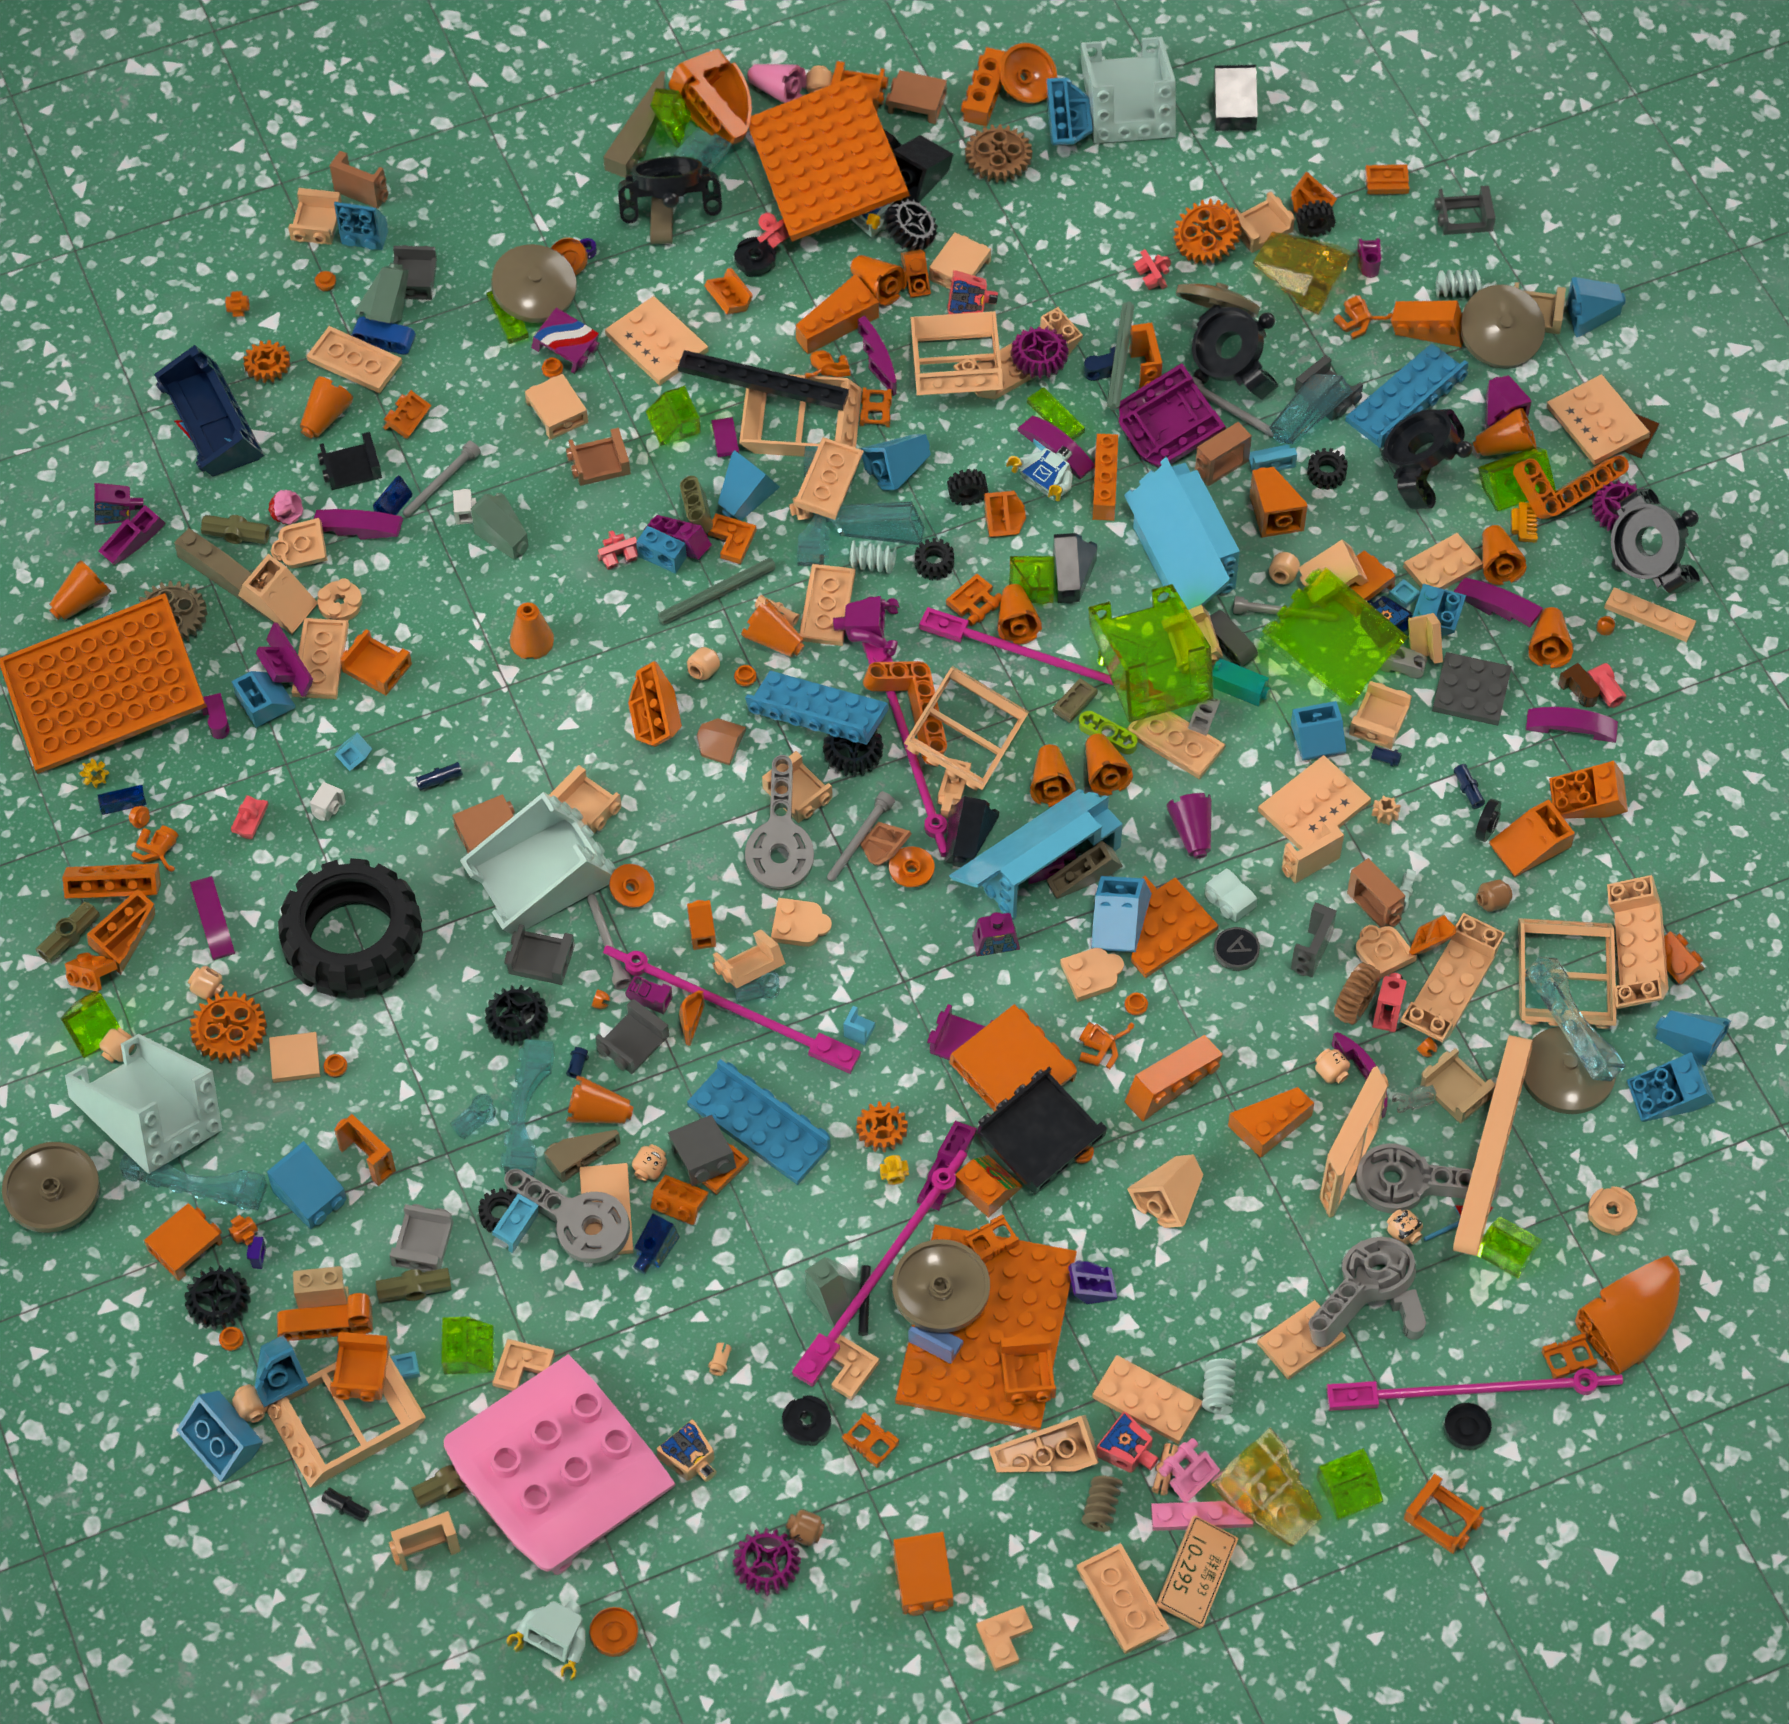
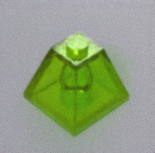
M1010 556L1009 585H1021L1031 603H1054V556Z
M92 991L76 1001L60 1018L83 1058L100 1049L99 1043L110 1029L117 1030L120 1027L104 997L97 991Z

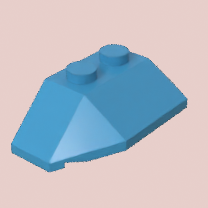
M1047 78V104L1051 143L1053 145L1075 144L1093 132L1089 97L1072 84V81L1068 78Z

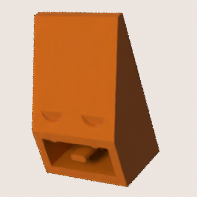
M1615 761L1549 778L1552 804L1563 818H1607L1628 812L1623 772Z
M1548 799L1529 809L1490 840L1489 844L1513 876L1516 877L1571 848L1575 832Z

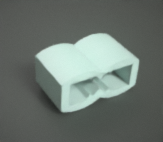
M1227 868L1206 883V898L1209 902L1221 907L1220 910L1227 919L1230 918L1237 922L1257 906V897L1242 884L1237 876Z

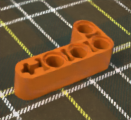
M364 1293L349 1295L345 1305L289 1309L277 1313V1338L284 1335L287 1341L338 1337L339 1332L368 1334L373 1331L372 1305L370 1297Z

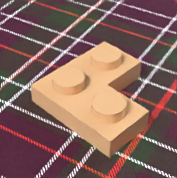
M840 1335L835 1341L840 1345V1350L832 1361L842 1366L843 1369L832 1382L831 1387L852 1401L878 1366L880 1360Z
M507 1339L493 1380V1386L510 1391L515 1390L520 1385L524 1370L539 1374L552 1365L555 1351Z
M1023 1605L976 1623V1628L995 1672L1019 1663V1658L1011 1639L1033 1631Z

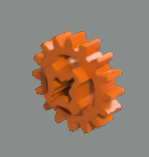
M268 340L267 344L259 341V346L252 344L253 350H246L247 356H243L245 371L248 372L249 377L254 376L256 382L260 378L263 380V383H266L267 379L274 382L275 377L282 379L281 373H288L287 367L291 366L289 352H286V347H280L279 342L273 345L271 340Z
M878 1101L877 1107L869 1104V1111L862 1109V1117H857L858 1125L856 1126V1132L860 1133L859 1141L865 1140L866 1148L873 1145V1151L875 1152L878 1150V1147H881L883 1152H886L889 1146L892 1150H895V1143L902 1144V1137H907L906 1128H908V1121L905 1120V1113H899L898 1106L892 1109L890 1102L886 1106H882L881 1101ZM895 1121H896V1123H897V1125H898L897 1130L895 1129V1126H894V1122H895ZM867 1124H869L870 1132L866 1129Z

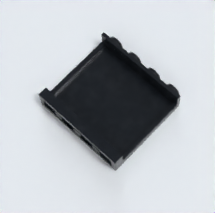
M1050 1066L1045 1071L1042 1069L1037 1071L1032 1076V1081L1028 1085L1022 1084L1014 1091V1096L1010 1100L1007 1098L1002 1100L997 1105V1110L993 1114L987 1113L978 1122L979 1127L977 1130L982 1139L1034 1195L1100 1141L1108 1129L1102 1122L1097 1124L1050 1074L1052 1070Z

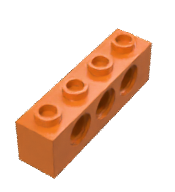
M986 47L984 55L979 56V68L974 70L973 84L969 85L966 96L968 98L963 100L961 112L964 113V122L988 126L1002 88L999 64L1006 51Z
M1097 434L1093 520L1114 521L1118 434Z
M159 863L66 867L62 877L65 899L130 896L137 889L144 895H157L161 886Z

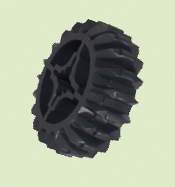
M903 198L893 202L887 208L883 216L885 219L883 225L886 226L885 232L890 234L888 239H893L895 241L894 245L899 244L901 250L904 248L908 252L925 250L934 242L938 233L936 231L938 225L935 224L936 218L931 216L932 211H927L926 206L920 205V200L914 202L913 198Z
M877 729L867 745L859 742L855 743L841 737H834L830 734H827L823 740L824 758L826 762H829L830 768L835 767L837 774L843 770L845 776L849 772L853 773L854 777H856L857 772L865 775L866 769L872 771L874 765L878 766L879 759H882L884 743H882V736L877 733ZM852 743H854L855 752L852 751Z
M511 985L508 991L502 987L501 995L494 993V1000L489 999V1007L485 1009V1022L490 1033L493 1032V1037L495 1039L500 1038L503 1044L509 1040L511 1046L514 1045L515 1041H519V1044L522 1046L523 1040L526 1039L531 1043L532 1036L539 1038V1031H544L545 1023L548 1022V1007L545 1006V1000L540 997L538 991L533 993L531 987L524 990L522 985L518 989ZM508 1006L507 1010L502 1012V1015L499 1016L501 1011ZM535 1014L533 1019L526 1024V1021L531 1018V1015Z
M221 1265L217 1271H214L213 1267L210 1266L209 1272L206 1274L201 1270V1277L193 1276L194 1284H188L187 1289L189 1292H186L184 1295L187 1300L185 1307L189 1310V1316L194 1318L197 1325L202 1323L205 1329L210 1325L215 1331L218 1325L225 1329L227 1327L226 1323L229 1322L235 1326V1318L243 1319L242 1312H248L247 1304L251 1303L249 1296L251 1291L249 1286H247L246 1279L241 1278V1274L238 1271L233 1273V1269L230 1267L224 1271ZM223 1284L233 1287L237 1292L224 1289ZM199 1303L211 1306L212 1312L201 1308Z

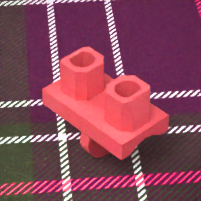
M764 213L760 216L759 225L766 231L757 238L760 243L766 240L774 248L789 237L783 218L777 222L775 216L771 213Z
M1146 249L1141 251L1142 258L1136 261L1134 266L1140 276L1151 270L1152 273L1142 278L1147 288L1151 290L1158 285L1162 289L1166 288L1167 284L1160 272L1164 274L1169 273L1168 268L1171 265L1169 257L1156 255V261L1153 262Z
M613 530L608 532V539L602 540L603 545L606 547L598 549L599 554H597L599 561L603 560L607 569L619 565L616 555L623 553L626 562H631L638 558L636 537L625 540L623 533L615 535Z
M246 795L243 804L238 808L239 812L231 827V831L243 838L253 839L269 805L268 801L257 800Z

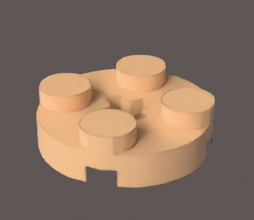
M342 578L339 581L331 582L318 591L317 602L319 611L326 619L351 620L360 611L359 608L362 604L361 592L348 579ZM339 598H343L344 601L343 604H340L339 602H334Z
M1612 1186L1611 1189L1601 1188L1592 1195L1588 1205V1219L1599 1230L1614 1236L1628 1230L1635 1222L1637 1216L1633 1196L1620 1187ZM1606 1207H1617L1616 1212L1618 1214H1610Z

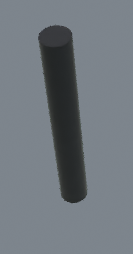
M868 1265L861 1266L860 1289L871 1275V1267ZM870 1293L859 1307L858 1334L860 1336L868 1335Z

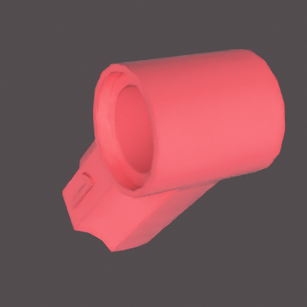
M1604 663L1587 671L1590 677L1598 684L1600 688L1599 694L1609 708H1615L1625 701L1626 695L1615 681L1614 672L1609 664Z

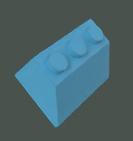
M219 1390L198 1395L176 1429L179 1435L220 1482L225 1481L252 1460L263 1443L248 1423L239 1417L234 1407Z

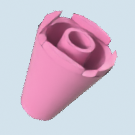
M754 64L747 73L750 84L782 103L802 97V94L799 93L801 88L806 86L805 69L797 64Z

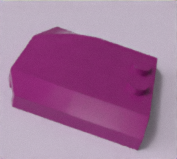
M1183 363L1120 401L1119 424L1142 460L1158 468L1162 466L1160 462L1165 457L1172 464L1226 429L1216 411L1212 409L1194 383L1193 378Z

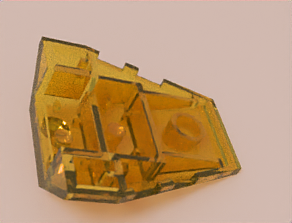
M1272 231L1254 259L1253 264L1271 280L1274 279L1278 282L1285 293L1289 292L1296 299L1295 302L1299 306L1319 315L1328 301L1331 289L1343 270H1347L1356 254L1337 244Z
M1270 1427L1213 1478L1211 1485L1229 1505L1290 1547H1293L1322 1516L1309 1490L1304 1489L1298 1477L1301 1474L1298 1468L1294 1469L1288 1457L1290 1452L1287 1446Z

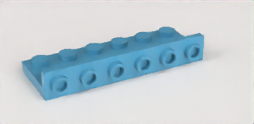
M1431 343L1346 416L1345 421L1381 449L1387 436L1398 423L1414 413L1424 411L1429 406H1434L1443 394H1448L1458 381L1462 382L1468 374V362L1464 360L1459 364Z
M769 671L754 696L747 694L745 697L749 712L755 715H763L774 720L791 723L794 726L806 727L813 731H820L834 737H841L866 745L889 710L887 702L774 671Z
M721 1059L717 1062L715 1072L687 1101V1105L702 1117L712 1114L720 1130L797 1185L831 1148L830 1136L824 1129H818L813 1126L806 1116H799L789 1104L784 1101H778L768 1089L760 1088L750 1076H743L730 1062L725 1063Z

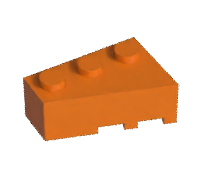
M1458 300L1395 302L1391 319L1395 335L1460 348L1463 345L1460 333L1462 313Z
M137 889L87 934L88 945L97 954L116 960V971L120 975L155 916L154 903Z
M1299 1087L1230 1113L1228 1127L1262 1158L1312 1116L1314 1102Z

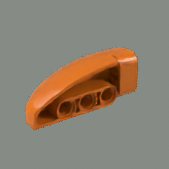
M714 49L677 65L668 87L679 101H683L679 103V108L696 125L717 141L727 146L741 142L748 131L752 108L749 88L735 62L730 63L720 49Z
M1668 1255L1652 1261L1600 1291L1601 1299L1597 1297L1578 1310L1575 1319L1577 1328L1581 1334L1585 1333L1586 1340L1615 1374L1620 1375L1636 1363L1638 1365L1642 1363L1658 1347L1666 1335L1679 1299L1680 1270Z

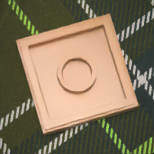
M316 1032L269 1038L273 1083L320 1077Z

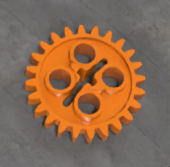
M1212 199L1209 200L1208 204L1201 200L1200 206L1193 203L1194 209L1186 208L1187 214H1180L1182 221H1176L1178 228L1173 229L1176 234L1173 237L1176 246L1182 256L1186 255L1188 261L1193 258L1195 264L1200 259L1203 265L1206 264L1208 259L1214 264V258L1216 257L1222 261L1221 255L1229 256L1228 249L1235 250L1233 243L1240 242L1237 237L1242 235L1239 229L1242 227L1240 219L1235 214L1233 207L1229 208L1227 203L1222 205L1220 200L1215 204Z
M225 991L224 997L221 998L216 993V1000H211L207 997L208 1004L200 1003L201 1011L193 1012L195 1018L190 1019L192 1027L189 1028L192 1041L195 1043L197 1051L201 1050L203 1056L209 1054L211 1061L216 1057L219 1058L220 1063L224 1061V1058H228L229 1063H232L233 1057H237L241 1061V1054L250 1057L249 1050L257 1051L256 1043H263L262 1036L266 1035L264 1027H267L264 1011H261L260 1004H255L253 997L247 1001L245 993L240 998L237 991L232 996H229L228 992ZM217 1014H223L221 1017H215ZM246 1016L245 1019L238 1020L240 1017ZM213 1034H219L217 1037H210ZM236 1037H242L240 1040H233Z

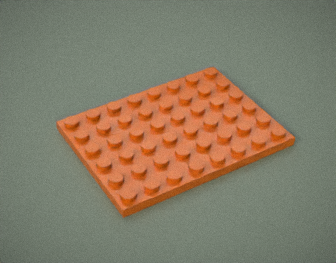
M861 73L751 116L749 130L791 241L910 196Z
M165 593L0 658V667L37 774L207 707Z
M934 1225L931 1240H952L971 1248L968 1242L964 1240V1234L969 1232L968 1230ZM996 1236L1000 1241L1006 1239V1237ZM979 1237L972 1242L979 1252L990 1247L985 1237ZM1019 1240V1245L1009 1251L1004 1249V1252L997 1253L996 1256L993 1255L992 1260L984 1263L990 1278V1294L984 1311L970 1325L954 1332H948L963 1340V1346L952 1364L908 1342L895 1404L1030 1430H1041L1046 1402H1038L1037 1400H1029L1022 1404L1006 1402L1000 1350L1001 1338L1050 1334L1052 1368L1054 1367L1071 1285L1068 1266L1075 1262L1077 1251ZM1038 1354L1014 1356L1017 1387H1040L1041 1377Z

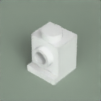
M471 489L453 491L456 525L472 524L471 508L477 502L476 498H472Z
M323 782L310 801L314 817L321 821H329L331 816L335 815L339 810L340 804H345L344 792L342 789Z

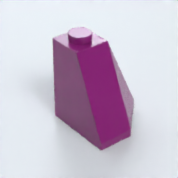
M1509 375L1495 377L1488 382L1485 430L1516 409L1523 408L1527 417H1529L1532 401Z

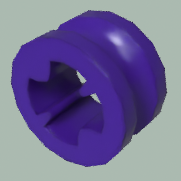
M590 238L581 239L580 242L587 249L588 259L595 257L597 254L595 241Z

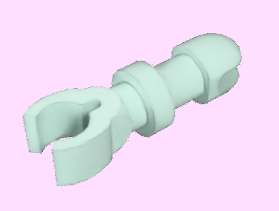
M1407 869L1406 873H1404L1402 886L1399 888L1405 895L1403 912L1407 910L1409 896L1413 893L1411 887L1416 871Z

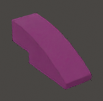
M144 505L131 521L126 518L98 552L115 565L146 544L166 523Z

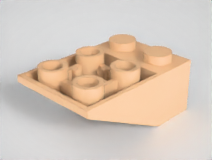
M270 554L263 559L242 584L238 596L265 616L277 622L280 627L291 635L318 604L290 570Z

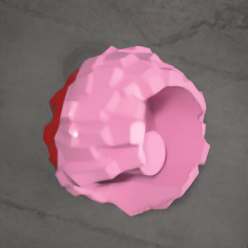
M280 490L269 502L268 510L270 516L277 522L288 525L298 521L304 510L301 498L296 492L291 490Z

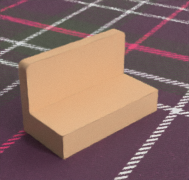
M1431 613L1409 618L1410 649L1424 656H1429L1434 664L1443 662L1441 623L1435 614Z

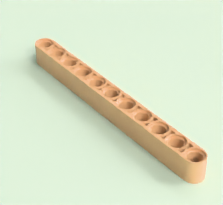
M1512 1035L1508 1037L1459 1220L1453 1251L1478 1256L1533 1045V1040Z

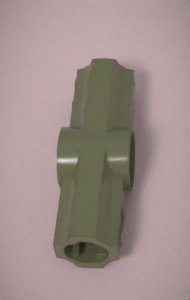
M205 515L201 522V533L223 537L232 544H240L242 541L266 544L269 540L270 526L248 522L239 515H231L229 518Z
M83 902L68 918H62L57 922L56 929L36 948L37 953L47 963H52L67 947L75 946L80 941V935L100 917L99 912L89 902Z
M448 1268L426 1272L413 1269L403 1272L399 1277L376 1281L379 1303L403 1298L408 1301H417L423 1299L426 1294L452 1290Z
M448 1465L438 1470L434 1477L411 1489L420 1508H423L444 1497L453 1498L461 1494L465 1490L466 1485L460 1479L454 1466Z

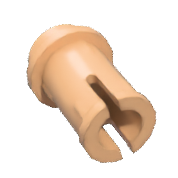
M724 1343L716 1344L713 1359L708 1364L709 1371L713 1375L722 1376L728 1369L726 1364L732 1350L728 1344H726L723 1353Z

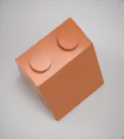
M1262 467L1252 470L1249 496L1261 538L1304 531L1307 502L1274 467Z
M937 1532L893 1539V1557L903 1614L916 1616L928 1610L941 1612L949 1609V1607H953V1592L944 1533Z

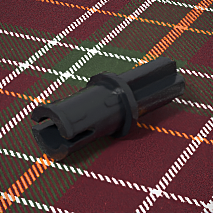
M328 1487L322 1495V1502L336 1508L342 1515L346 1513L360 1522H365L370 1514L367 1508L352 1501L351 1496L346 1497L331 1487Z

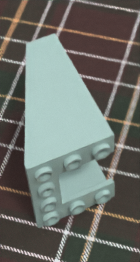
M1162 36L1142 38V57L1102 60L1101 41L1081 43V66L1086 95L1090 100L1094 144L1176 137V81ZM1156 43L1158 48L1154 52H1149L1146 50L1147 45ZM1095 48L1097 50L1096 55L1089 57L1087 49Z
M544 792L541 793L460 860L470 878L482 883L498 909L492 912L502 930L510 934L518 930L519 924L524 925L526 930L609 885L610 877L616 869L614 864L603 855L605 852L603 847L597 841H594L592 837L594 835L593 831L582 822L583 816L580 811L575 807L572 809L565 801L563 803L560 802L554 795L551 797Z
M140 1034L120 1044L124 1064L95 1081L89 1083L87 1067L84 1065L65 1075L69 1098L149 1174L222 1131L213 1071ZM136 1044L137 1049L135 1053L129 1055L130 1047ZM79 1075H81L82 1080H80V1079H78V1078H76V1077L79 1076Z

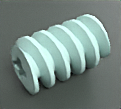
M1440 270L1436 279L1437 297H1439L1440 291H1443L1444 297H1447L1449 291H1451L1453 297L1456 296L1457 291H1460L1461 297H1464L1465 291H1468L1470 297H1472L1474 291L1478 292L1481 290V277L1477 270H1473L1472 274H1470L1469 270H1465L1463 276L1460 270H1456L1455 275H1453L1451 270H1448L1446 276L1444 271Z
M853 540L850 549L851 566L855 569L859 563L860 569L864 570L868 564L870 571H873L877 566L878 572H882L885 567L887 574H890L895 565L897 547H895L893 552H890V547L887 545L885 550L882 551L881 544H878L874 550L872 543H869L868 547L864 548V543L861 541L859 546L856 547L855 540Z
M1220 1358L1210 1360L1205 1364L1206 1372L1203 1384L1205 1390L1203 1391L1202 1407L1211 1413L1226 1415L1233 1411L1232 1407L1228 1406L1234 1402L1233 1398L1229 1397L1234 1394V1390L1230 1387L1235 1385V1381L1231 1379L1236 1375V1372L1232 1370L1236 1367V1363L1233 1360Z

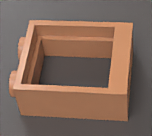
M1239 422L1197 447L1195 470L1199 472L1207 486L1249 462L1252 435Z
M1369 858L1353 868L1350 873L1347 894L1380 928L1396 926L1402 919L1405 901L1403 892Z

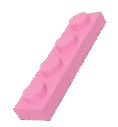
M1251 1500L1151 1504L1153 1531L1187 1530L1190 1520L1194 1515L1220 1529L1253 1527Z

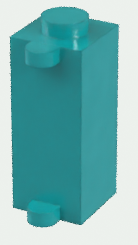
M1221 658L1215 663L1210 677L1209 687L1258 707L1262 699L1266 700L1271 690L1268 687L1269 677Z

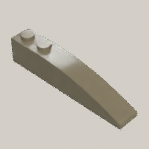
M661 70L604 155L606 171L626 178L625 175H629L632 167L638 163L641 157L645 156L647 147L658 125L664 104L666 90L664 71Z
M190 528L174 542L178 558L272 621L238 596L242 584L252 573Z

